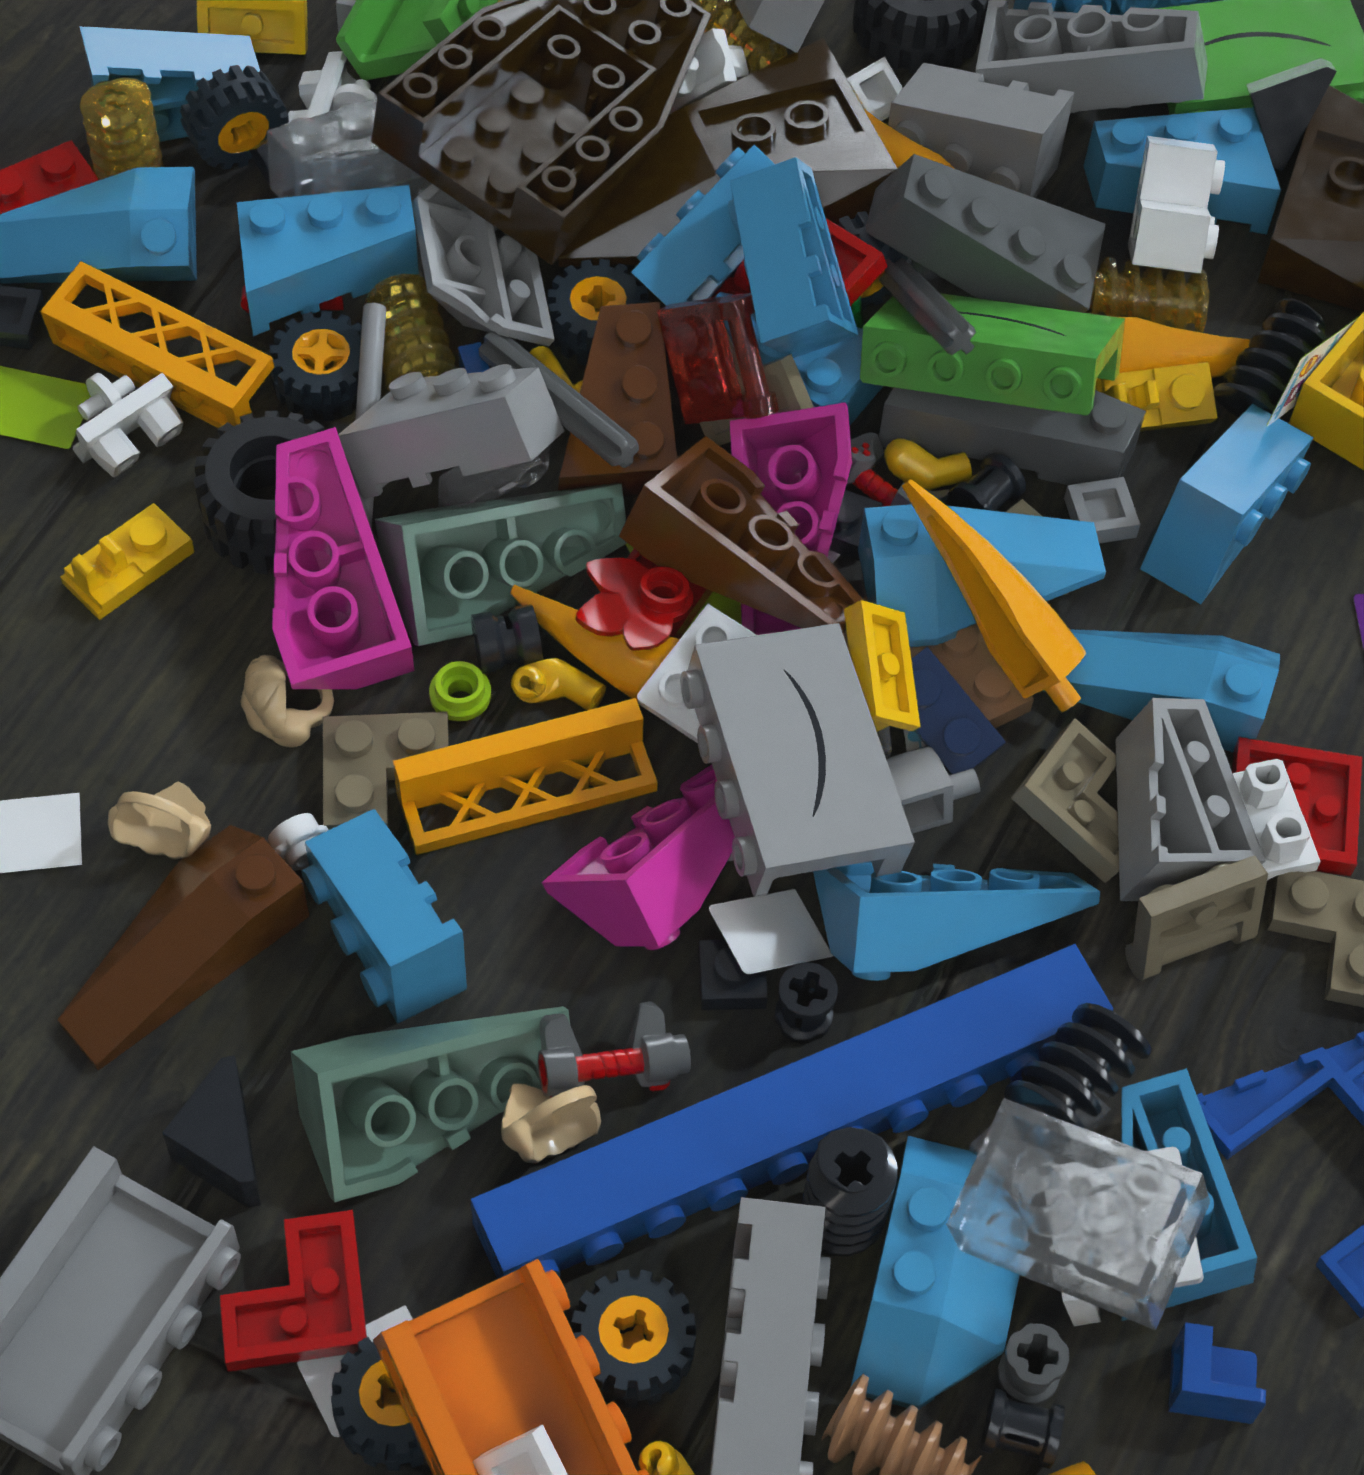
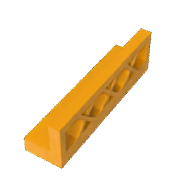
M82 261L79 262L40 311L53 344L119 378L127 375L134 385L139 388L163 373L173 385L170 397L173 405L217 428H220L227 422L236 426L240 424V416L252 413L249 400L275 367L271 356ZM88 284L104 292L108 304L82 309L72 304V302ZM144 312L153 317L155 328L129 333L120 328L118 317ZM191 336L201 341L203 348L202 353L179 358L168 352L166 341ZM236 360L251 366L237 386L216 377L214 365ZM207 367L208 372L202 370L201 368Z
M629 699L394 760L396 793L415 854H423L656 792L658 782L642 741L644 718L637 699ZM630 753L638 776L614 781L597 772L606 759ZM560 771L579 780L571 794L555 797L538 789L546 775ZM499 787L519 795L511 810L494 813L477 805L486 791ZM442 803L459 811L450 826L424 832L417 809Z

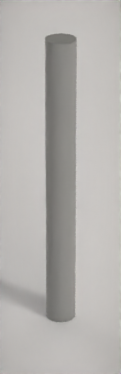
M367 303L363 306L355 420L377 403L381 397L386 307L378 303ZM353 476L372 530L374 497L364 499Z

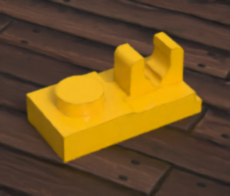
M196 0L198 33L250 36L255 53L305 55L308 50L307 0Z
M1209 362L1119 373L1115 381L1099 378L1096 380L1095 390L1146 411L1140 431L1212 423L1218 418Z
M153 503L109 535L101 538L99 544L82 556L78 554L74 557L71 563L64 567L65 574L60 576L62 584L94 616L101 620L193 554L192 539Z
M863 600L844 609L848 649L876 731L878 732L889 726L908 731L920 728L905 612Z

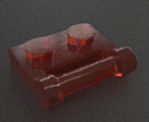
M751 293L669 304L657 310L685 424L742 417L756 419L769 416L780 410L775 391H769L751 319V314L755 313ZM724 321H728L745 394L741 393Z

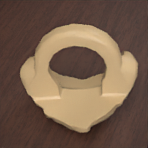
M262 655L252 660L245 672L241 707L246 714L248 724L253 730L262 733L281 746L289 748L301 746L310 737L311 728L321 725L323 717L331 714L334 704L332 689H317L320 693L321 702L315 709L307 711L286 708L285 680L288 675L284 663L275 656Z
M179 781L155 795L133 791L124 792L118 799L117 804L109 810L108 814L109 832L115 841L139 847L150 855H165L173 860L191 856L209 837L212 825L205 814L206 807L204 803L196 797L188 786Z
M516 1083L510 1087V1096L501 1122V1135L505 1144L518 1152L525 1162L536 1164L544 1158L559 1156L566 1149H572L579 1143L585 1142L598 1134L601 1116L598 1104L595 1102L597 1095L591 1086L575 1087L552 1098L544 1096L542 1090L527 1084Z

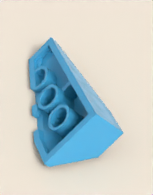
M137 167L0 214V283H61L66 280L80 261L122 282L197 280L194 167Z
M912 504L864 508L858 553L867 600L870 603L905 612L909 646L939 645L956 638L957 631L976 624V620L954 577ZM948 506L987 539L1031 583L1046 601L1105 577L1106 569L1094 522Z
M1070 629L1086 650V655L1081 662L1066 676L1081 697L1078 703L1133 720L1152 698L1205 699L1224 750L1233 752L1238 737L1256 740L1264 722L1279 672L1280 654L1218 635Z
M871 861L813 871L830 953L852 971L855 977L874 981L889 979L891 972L916 971L1092 907L1099 904L1100 891L1073 873L996 868L989 872V880H986L974 872L955 869L954 865L933 864L931 876L901 871L900 873L876 877Z

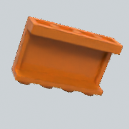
M539 1259L527 1263L520 1269L415 1319L406 1320L391 1327L373 1339L432 1474L479 1475L472 1461L484 1452L543 1424L568 1475H650L644 1468L639 1471L636 1470L625 1444L632 1440L626 1419L615 1402L605 1403L594 1377L600 1375L601 1370L592 1346L583 1335L575 1338L564 1311L570 1309V1301L561 1279L553 1269L545 1272Z

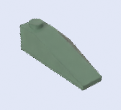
M620 483L431 508L375 519L380 557L402 620L413 644L417 646L472 635V614L491 612L497 617L515 605L522 606L510 594L514 585L537 593L566 575L573 576L585 569L587 562L601 559L627 544V542L619 537L626 522L622 484Z
M562 1006L354 1035L290 1051L299 1115L330 1198L337 1202L399 1185L418 1173L417 1165L447 1146L452 1150L471 1139L469 1132L499 1113L504 1112L510 1096L509 1089L512 1084H527L542 1090L538 1073V1052L541 1050L540 1021L545 1015L564 1014L570 1023L569 1010Z

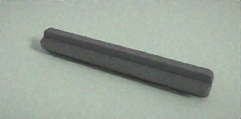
M889 258L886 259L888 267L879 279L883 287L948 354L953 355L960 349L965 354L971 352L975 347L970 342L976 333L974 327L908 261L900 258L893 263Z
M491 331L484 336V343L478 348L479 356L491 367L502 364H509L512 366V369L539 367L562 426L611 466L620 465L622 468H626L633 463V456L639 451V444L633 436L513 339L498 335L495 331Z

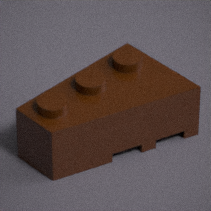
M660 302L601 306L580 394L637 440L639 451L633 456V463L626 468H622L620 465L611 466L570 432L559 476L558 491L620 483L622 484L623 496L639 495L647 482L677 459Z

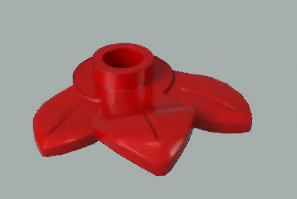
M628 558L596 559L587 562L585 569L600 593L591 598L577 611L575 620L587 631L599 636L613 637L623 634L626 645L632 651L649 650L666 642L670 638L673 623L679 622L688 616L693 604V592L687 578L676 569L655 567L649 570L640 562Z

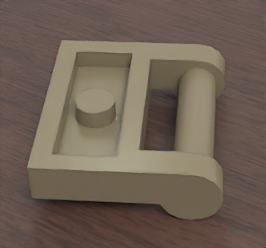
M1254 855L1232 864L1222 863L1216 865L1205 874L1175 885L1166 884L1159 886L1147 895L1140 897L1134 941L1126 945L1125 948L1126 959L1134 976L1141 981L1160 974L1161 968L1165 964L1229 940L1239 944L1255 938L1258 934L1268 878L1267 871L1257 857Z

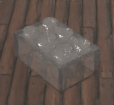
M1003 1098L946 1225L960 1251L1156 1330L1206 1214L1210 1198L1203 1173Z

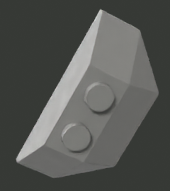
M431 184L412 203L427 292L463 326L486 332L495 331L498 335L550 346L555 339L537 255Z

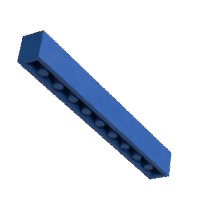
M1073 944L471 1199L472 1224L497 1279L520 1269L525 1264L539 1259L545 1272L553 1269L559 1277L561 1275L560 1271L583 1261L587 1265L603 1263L619 1254L624 1248V1243L648 1234L650 1238L668 1235L680 1228L686 1222L687 1216L708 1207L712 1211H722L739 1203L741 1197L745 1198L749 1189L770 1180L774 1185H781L796 1179L809 1168V1163L818 1148L819 1141L832 1131L852 1127L867 1129L874 1134H879L892 1128L894 1133H901L922 1123L928 1117L929 1111L950 1102L953 1107L965 1106L980 1098L987 1091V1086L1008 1077L1012 1082L1022 1080L1021 1073L1024 1066L1028 1062L1039 1061L1038 1053L1045 1043L1056 1042L1055 1034L1057 1029L1064 1023L1072 1022L1073 1012L1078 1005L1084 1003L1097 1004L1111 1011L1114 1008L1076 944Z

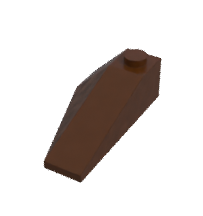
M707 436L702 438L643 486L619 537L639 551L644 558L652 561L658 567H670L678 570L687 578L688 582L798 627L809 628L839 623L842 633L846 631L844 609L863 600V598L825 554L809 551L795 534L799 524L788 511L777 513L761 495L765 484L759 477Z
M229 825L202 844L191 856L181 859L57 1019L59 1025L99 1071L309 917L302 879L263 837Z

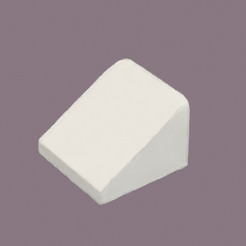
M885 56L847 78L864 109L880 121L889 117L891 102L903 87Z

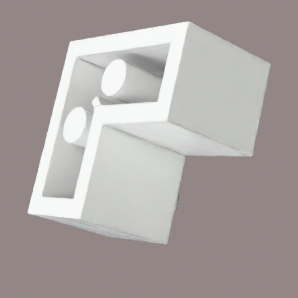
M1147 136L1128 242L1132 264L1201 274L1203 259L1214 258L1219 225H1214L1215 217L1210 215L1207 207L1210 194H1220L1225 161L1216 160L1218 151L1213 144Z

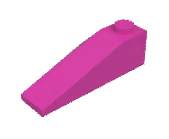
M838 403L731 420L732 456L750 468L765 484L761 495L777 513L788 511L799 524L795 534L808 550L823 553L828 557L852 465L847 404ZM741 603L742 626L756 635L802 629Z
M336 427L276 445V539L272 629L292 689L356 690L415 671L412 646Z
M710 765L681 784L680 790L684 797L669 800L654 808L646 806L632 815L631 819L636 828L608 845L606 839L600 836L581 848L542 881L546 892L615 946H644L648 950H655L673 942L680 935L679 928L701 908L732 853V842L735 836L730 820H723L717 810L714 792L717 779L713 766Z

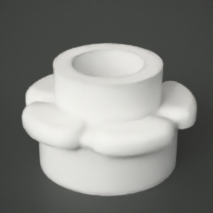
M310 813L299 814L287 819L273 829L268 836V841L282 859L290 865L292 870H302L309 867L305 841L328 831V828L324 825L319 826L314 816Z

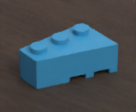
M1254 107L1094 121L1084 169L1095 207L1134 213L1147 136L1213 144L1218 151L1216 160L1225 161L1220 194H1210L1207 207L1210 215L1215 217L1214 225H1216L1217 219L1250 224L1249 232L1267 234L1281 189Z

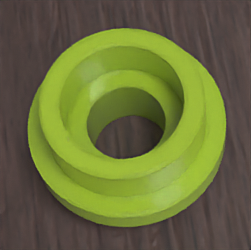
M465 661L451 662L443 666L433 677L429 687L430 702L436 712H447L448 720H472L481 715L489 706L491 685L487 676L482 674V671L475 665ZM457 691H465L470 694L464 698L451 697Z

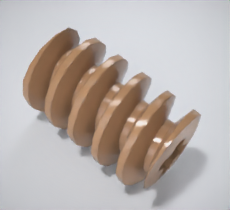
M864 1373L853 1383L822 1436V1440L827 1436H831L828 1460L833 1463H838L852 1451L855 1452L852 1475H867L876 1467L880 1468L879 1475H972L982 1457L981 1455L970 1465L964 1462L967 1439L962 1436L945 1449L941 1448L939 1443L943 1424L937 1420L921 1433L916 1432L914 1429L918 1408L914 1405L909 1406L896 1418L891 1416L890 1411L894 1393L889 1389L872 1402L866 1400L869 1377Z

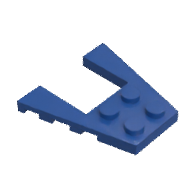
M1364 1031L1356 1034L1354 1039L1325 1050L1321 1047L1302 1054L1297 1061L1265 1073L1263 1070L1236 1079L1233 1085L1208 1095L1197 1094L1216 1148L1228 1160L1327 1087L1335 1093L1364 1127ZM1364 1225L1323 1254L1316 1263L1317 1268L1360 1319L1364 1317Z

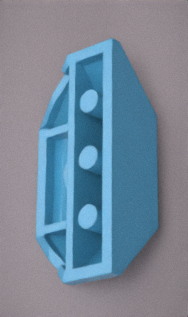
M912 1136L907 1137L851 1382L852 1386L863 1373L869 1377L867 1398L876 1399L889 1389L894 1393L892 1404L906 1408L914 1405L919 1410L934 1400L935 1396L961 1382L1004 1352L1030 1219L974 1152Z

